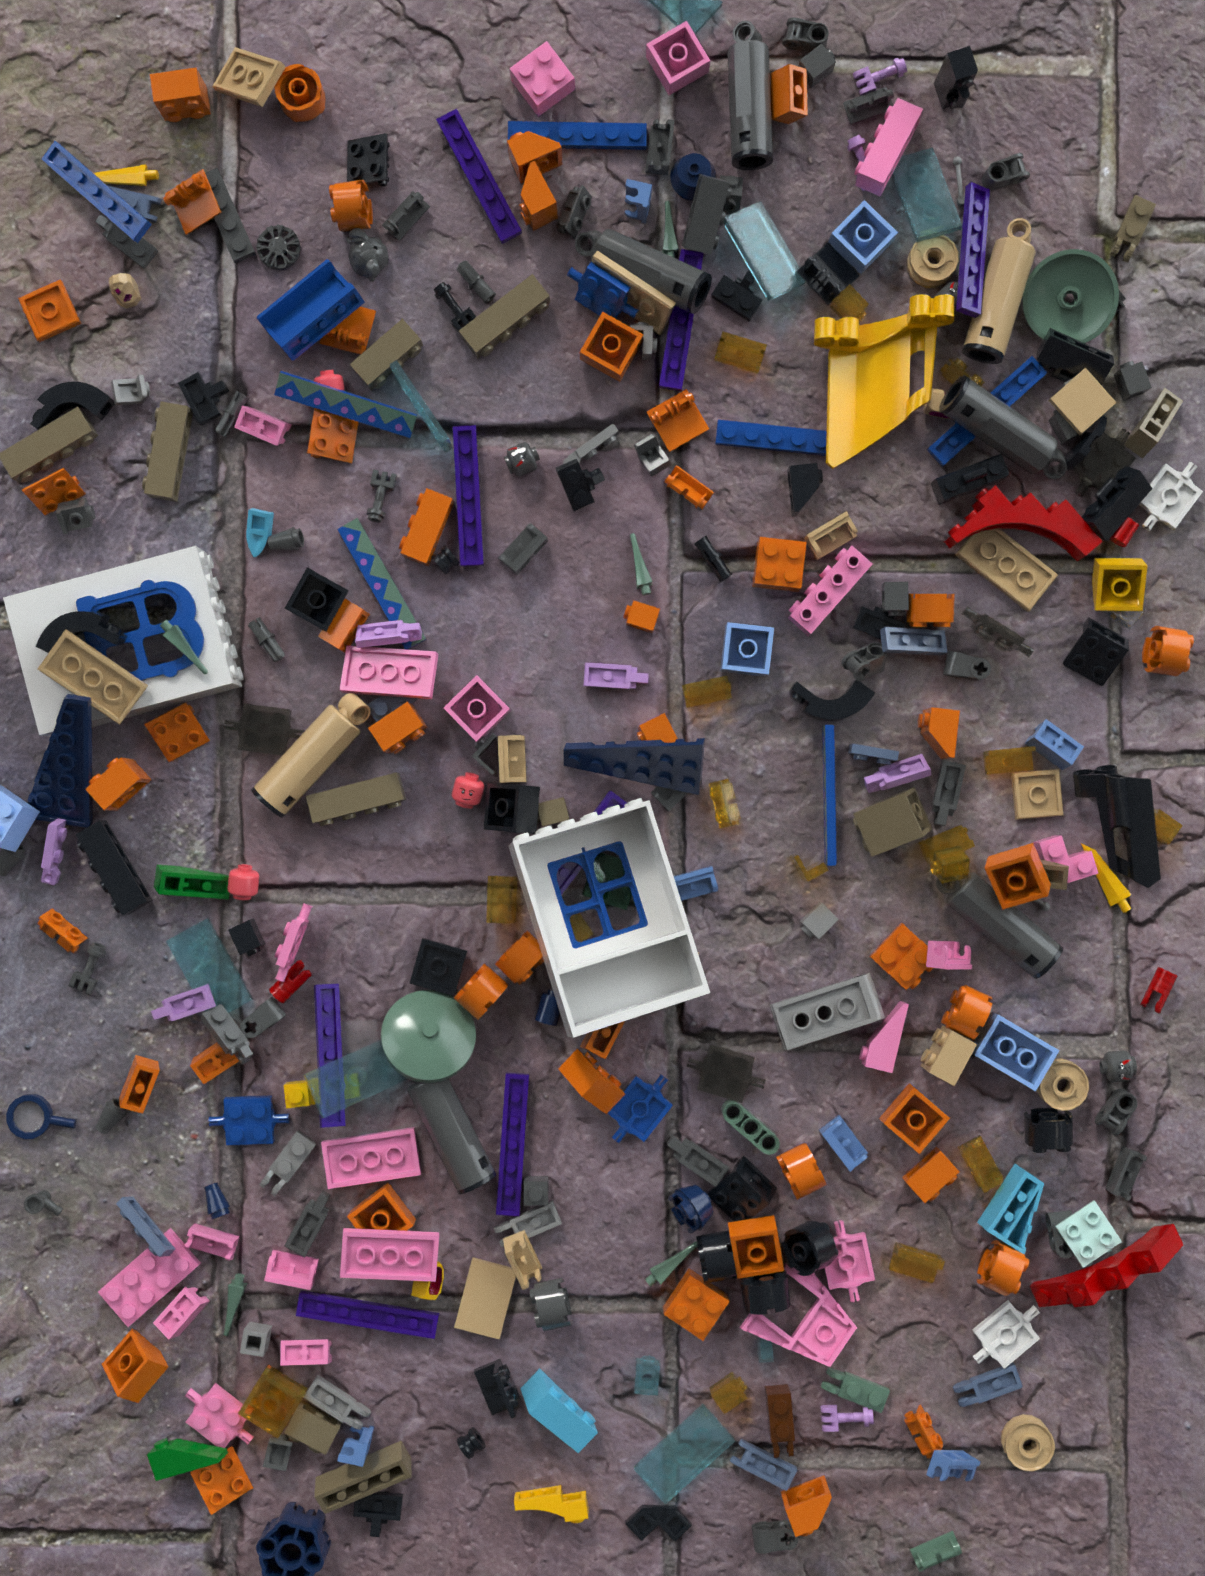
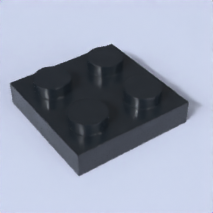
M422 938L409 984L455 996L468 950Z

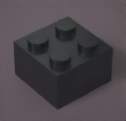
M487 783L483 829L535 834L537 831L540 787Z

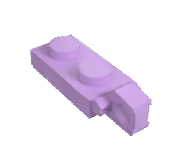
M403 620L363 624L357 626L355 643L357 648L412 642L422 639V630L419 623H403Z
M585 663L583 684L585 687L636 689V683L648 684L649 674L637 673V667H632V665Z
M919 754L891 763L890 765L878 767L879 771L864 777V783L868 793L880 791V789H890L931 776V769L923 754Z
M58 818L48 824L41 868H43L42 883L56 885L59 881L61 872L58 867L64 855V851L61 850L62 842L65 841L67 836L66 820Z
M209 984L164 999L162 1001L163 1007L151 1011L154 1020L167 1016L168 1021L171 1020L172 1022L213 1008L216 1004Z

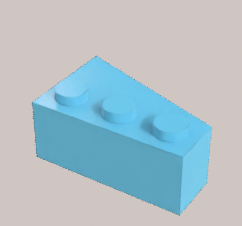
M1014 1164L977 1223L987 1232L1025 1254L1027 1236L1032 1230L1033 1214L1037 1212L1044 1183L1019 1165Z
M540 1368L520 1388L529 1414L577 1453L598 1433L594 1424L596 1422L594 1417L588 1411L584 1412Z

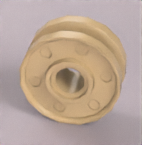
M929 233L920 237L914 243L907 258V271L910 278L925 288H936L945 284L951 278L959 262L955 243L947 236L939 233ZM928 258H935L937 264L930 263Z
M1059 1058L1054 1059L1036 1091L1040 1098L1052 1108L1061 1111L1072 1110L1080 1106L1087 1098L1089 1082L1084 1070L1072 1061ZM1066 1079L1067 1084L1065 1088L1058 1090V1082Z
M1022 1414L1013 1417L1002 1430L1001 1444L1003 1450L1015 1467L1023 1471H1036L1050 1463L1054 1455L1055 1443L1052 1434L1040 1419L1033 1415ZM1026 1440H1032L1030 1445L1023 1446Z

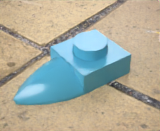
M255 508L248 510L246 538L253 557H257L263 551L268 537L272 535L273 512Z

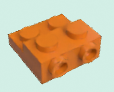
M900 923L869 956L905 990L909 987L914 989L922 980L919 976L925 970L930 972L933 969L932 967H926L928 946L903 923Z

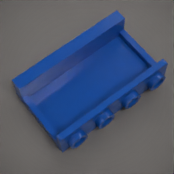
M326 259L257 316V320L286 355L294 361L365 302L356 288L343 278L329 259Z

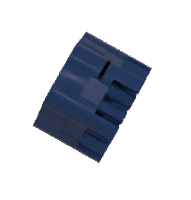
M290 1502L285 1505L279 1517L272 1519L271 1522H267L256 1545V1551L262 1568V1576H314L316 1572L322 1569L331 1546L328 1534L323 1531L325 1526L324 1519L326 1517L323 1511L318 1509L316 1516H314L315 1509H310L304 1514L302 1506L298 1505L296 1510H294L296 1502ZM293 1543L297 1545L301 1551L293 1552L289 1550L285 1544Z

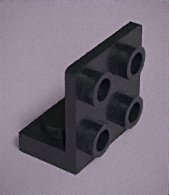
M1088 617L1083 624V633L1063 660V665L1103 686L1129 651V639Z
M743 1156L737 1161L731 1174L724 1178L716 1187L714 1186L707 1194L735 1222L751 1219L768 1206L777 1187Z
M497 1359L474 1369V1374L491 1415L507 1409L511 1419L516 1417L520 1395L516 1386L512 1387L509 1381L511 1374L507 1364L503 1365L501 1359Z

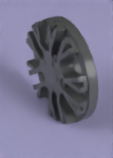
M283 225L270 226L259 235L256 245L257 253L261 261L269 268L275 270L286 269L298 260L301 245L293 230ZM274 231H278V237H275ZM282 231L288 233L284 238L281 237ZM269 233L272 235L271 240L265 239ZM291 238H294V240L286 243V241L290 240ZM262 243L269 244V246H263ZM296 246V253L288 251L289 247ZM269 250V254L263 257L261 251ZM287 253L292 257L290 261L286 257ZM272 255H273L274 258H273L272 262L269 263V260L271 259V257H272ZM283 257L285 264L277 265V259Z

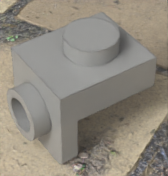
M637 322L635 325H630L631 328L643 334L642 360H651L652 353H656L657 339L653 338V326H649L645 322Z
M138 375L136 379L111 381L115 405L143 404L147 396H149V384L147 381L145 382L144 375Z

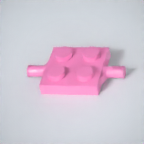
M303 903L299 916L286 924L283 935L286 936L283 945L279 944L275 953V958H278L276 965L280 966L275 977L276 980L285 982L288 970L291 968L290 965L294 963L309 923L308 917L313 907L311 905Z
M839 1220V1223L835 1221L834 1225L837 1236L833 1237L838 1250V1257L824 1268L829 1290L846 1288L849 1291L850 1302H855V1299L859 1301L857 1286L875 1280L866 1234L864 1232L846 1234L844 1221Z
M217 1383L203 1396L199 1395L192 1388L186 1393L185 1397L196 1404L186 1423L215 1446L225 1448L236 1437L240 1438L247 1445L254 1436L243 1429L245 1421L252 1411Z

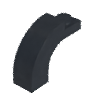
M65 382L49 388L40 395L37 400L44 406L34 413L30 424L39 430L56 420L64 411L76 407L84 408L103 420L115 403L111 397L93 385L83 382Z
M76 611L66 613L54 619L44 629L35 647L49 653L65 630H68L75 636H79L84 632H91L115 645L124 644L127 635L121 633L122 629L108 623L110 616L93 611Z
M857 680L852 682L840 698L834 700L817 697L797 681L789 689L792 693L791 697L801 705L804 702L807 704L802 711L804 714L823 721H836L847 718L863 709L875 695V692Z

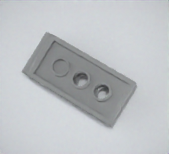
M870 973L769 1004L784 1050H790L885 1018ZM821 1006L827 1010V1016L823 1020L817 1014ZM799 1013L805 1017V1023L801 1027L795 1023V1018Z

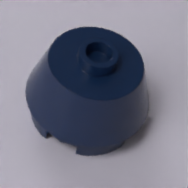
M691 153L678 159L671 169V185L681 198L693 201L699 174L716 178L715 168L701 154Z
M697 1185L675 1189L674 1193L668 1197V1200L670 1202L673 1201L675 1206L671 1209L673 1215L681 1226L686 1224L689 1227L688 1233H693L696 1230L701 1231L714 1213L710 1197Z

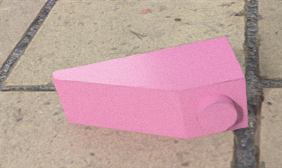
M900 1001L869 1037L866 1046L861 1047L859 1059L862 1060V1064L865 1067L893 1073L909 1005L906 1002Z

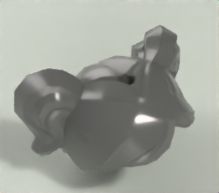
M354 228L346 238L348 244L351 245L348 254L350 264L354 272L360 276H365L373 282L380 271L388 264L389 255L387 248L380 238L368 237L364 230Z

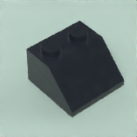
M307 567L284 609L327 632L349 590Z

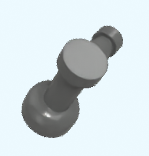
M46 1190L32 1194L24 1201L25 1210L31 1214L40 1212L43 1207L54 1212L56 1216H59L63 1210L61 1206L56 1205L51 1200V1195Z

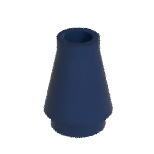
M218 1182L204 1187L207 1213L211 1216V1219L229 1214L228 1207L230 1205L219 1188Z

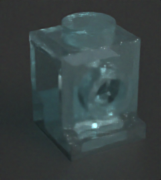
M653 1356L636 1358L634 1394L658 1396L660 1360H655L656 1358ZM649 1373L652 1377L644 1378L643 1375Z

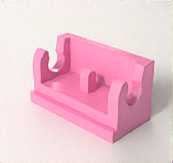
M242 406L234 428L278 446L285 442L284 434L286 431H290L292 424L252 407Z
M928 941L926 967L947 970L972 969L970 964L971 948L969 945H966L964 948L965 953L961 956L959 954L960 944L957 941Z
M194 1224L188 1230L187 1236L189 1238L184 1248L196 1249L230 1261L234 1257L240 1236Z
M273 1250L268 1260L264 1281L311 1290L315 1282L319 1258L308 1256L304 1258L298 1254Z
M184 1287L153 1322L168 1340L180 1336L210 1302L206 1296L200 1297L196 1294L197 1288Z
M329 1339L281 1340L280 1366L329 1364L332 1362V1355L330 1354L332 1343Z

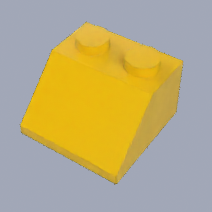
M1094 558L1092 588L1095 611H1143L1148 565L1142 558Z

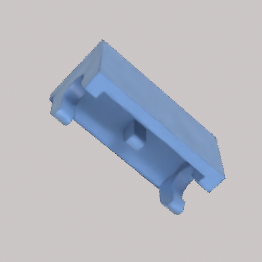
M627 179L625 202L630 205H636L637 210L635 212L625 210V215L629 218L641 220V223L646 224L651 203L652 184Z
M1047 719L1034 729L1035 733L1025 742V744L1061 770L1071 766L1084 748L1083 745Z
M712 866L674 876L681 901L718 891Z
M840 1115L819 1129L820 1133L850 1172L868 1157V1152Z
M369 1426V1428L362 1427L360 1430L350 1427V1431L358 1432L360 1438H345L337 1461L363 1467L370 1449L374 1426Z
M934 1450L926 1475L930 1478L940 1477V1481H945L948 1477L960 1478L963 1469H967L968 1473L965 1481H971L977 1466L980 1465V1461L963 1450Z

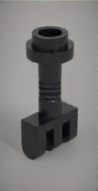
M442 282L434 288L436 293L434 296L437 299L442 298L456 317L451 320V323L459 333V330L462 329L459 324L462 322L466 326L469 323L467 318L470 317L473 320L476 318V315L470 307L463 311L449 293L452 289L451 286Z

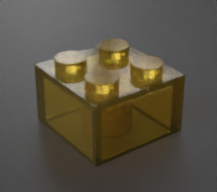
M268 1364L238 1414L278 1439L308 1389Z

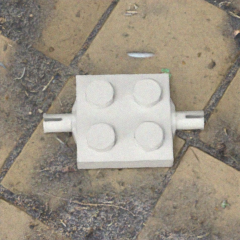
M1189 462L1183 472L1176 471L1169 465L1164 464L1149 483L1153 489L1139 504L1150 515L1142 524L1143 528L1147 527L1145 530L1150 531L1157 521L1164 523L1172 530L1175 529L1203 491L1195 486L1190 479L1191 475L1198 468L1194 463Z
M1007 1300L972 1329L983 1346L980 1351L973 1355L977 1363L980 1364L990 1355L1005 1369L1035 1344L1040 1338L1032 1329L1030 1321L1040 1314L1038 1309L1033 1305L1022 1314Z

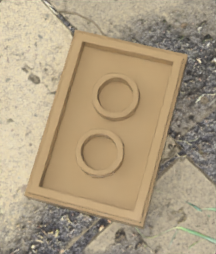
M235 47L212 87L219 93L263 107L283 73L285 65L280 61Z
M472 1258L454 1328L500 1339L516 1278L512 1267Z

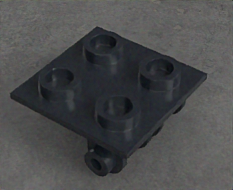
M387 133L347 141V182L364 180L366 184L378 182V186H387V182H389L387 169L390 167V164L387 163L390 161L388 156L390 143L388 142Z
M829 242L812 257L810 256L804 262L805 264L796 271L827 305L835 300L859 277L857 272Z

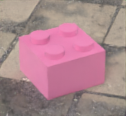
M687 21L646 44V58L668 95L675 93L709 73L710 59Z
M547 41L509 68L512 83L538 117L575 90L574 76Z
M478 675L444 707L477 743L511 711Z

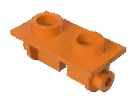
M677 465L664 481L668 488L670 487L678 494H682L685 499L695 505V508L699 507L702 510L714 493Z
M53 908L39 917L40 920L37 923L40 926L39 929L52 939L58 934L60 937L56 942L68 953L71 951L74 954L80 947L78 945L88 939L77 927H74Z
M921 1405L918 1406L915 1414L913 1411L907 1412L904 1415V1421L912 1436L921 1434V1436L915 1437V1442L921 1454L926 1456V1458H931L934 1450H942L943 1441L941 1436L935 1432L930 1415L924 1411Z

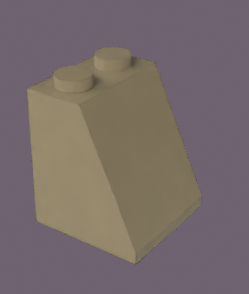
M915 787L906 789L853 813L854 825L858 831H861L864 838L862 840L863 846L867 852H870L871 857L919 839L933 829Z

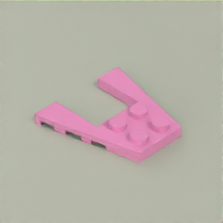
M785 1262L783 1267L787 1274L818 1297L791 1336L765 1316L749 1313L740 1328L831 1367L857 1327L815 1273L809 1276H801L797 1274L799 1271L794 1267L790 1268Z

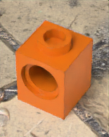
M633 600L632 606L627 605L623 618L627 619V626L653 633L660 608Z

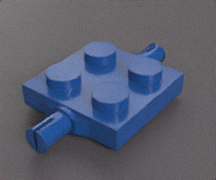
M592 262L587 266L584 274H581L573 267L570 268L567 276L578 282V291L574 300L599 316L603 311L618 319L619 314L623 311L633 319L636 317L639 310L627 303V295L631 287Z
M660 1074L653 1085L646 1083L635 1075L624 1089L625 1095L608 1112L620 1126L612 1136L616 1142L620 1143L627 1132L636 1135L645 1142L673 1106L660 1091L668 1081L662 1074Z
M272 1095L225 1097L223 1099V1116L209 1117V1127L223 1126L226 1135V1145L273 1144L275 1141V1125L290 1123L289 1113L275 1114Z

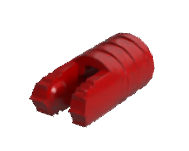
M298 960L288 970L285 982L278 980L269 989L270 993L283 1004L312 976L309 970L302 971L305 966L301 960Z
M1157 967L1140 1005L1146 1007L1151 1000L1153 991L1162 994L1155 1005V1012L1160 1014L1178 976Z

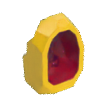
M437 1261L436 1282L413 1281L411 1296L427 1300L437 1299L441 1293L444 1280V1269L439 1261Z

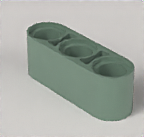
M729 1099L723 1103L721 1108L722 1115L732 1127L764 1154L771 1155L778 1151L780 1146L779 1139L768 1126L739 1101ZM730 1106L739 1108L736 1116L730 1117L726 1114ZM747 1122H755L757 1125L754 1131L747 1132L744 1130ZM764 1138H774L773 1145L771 1147H764L762 1145Z

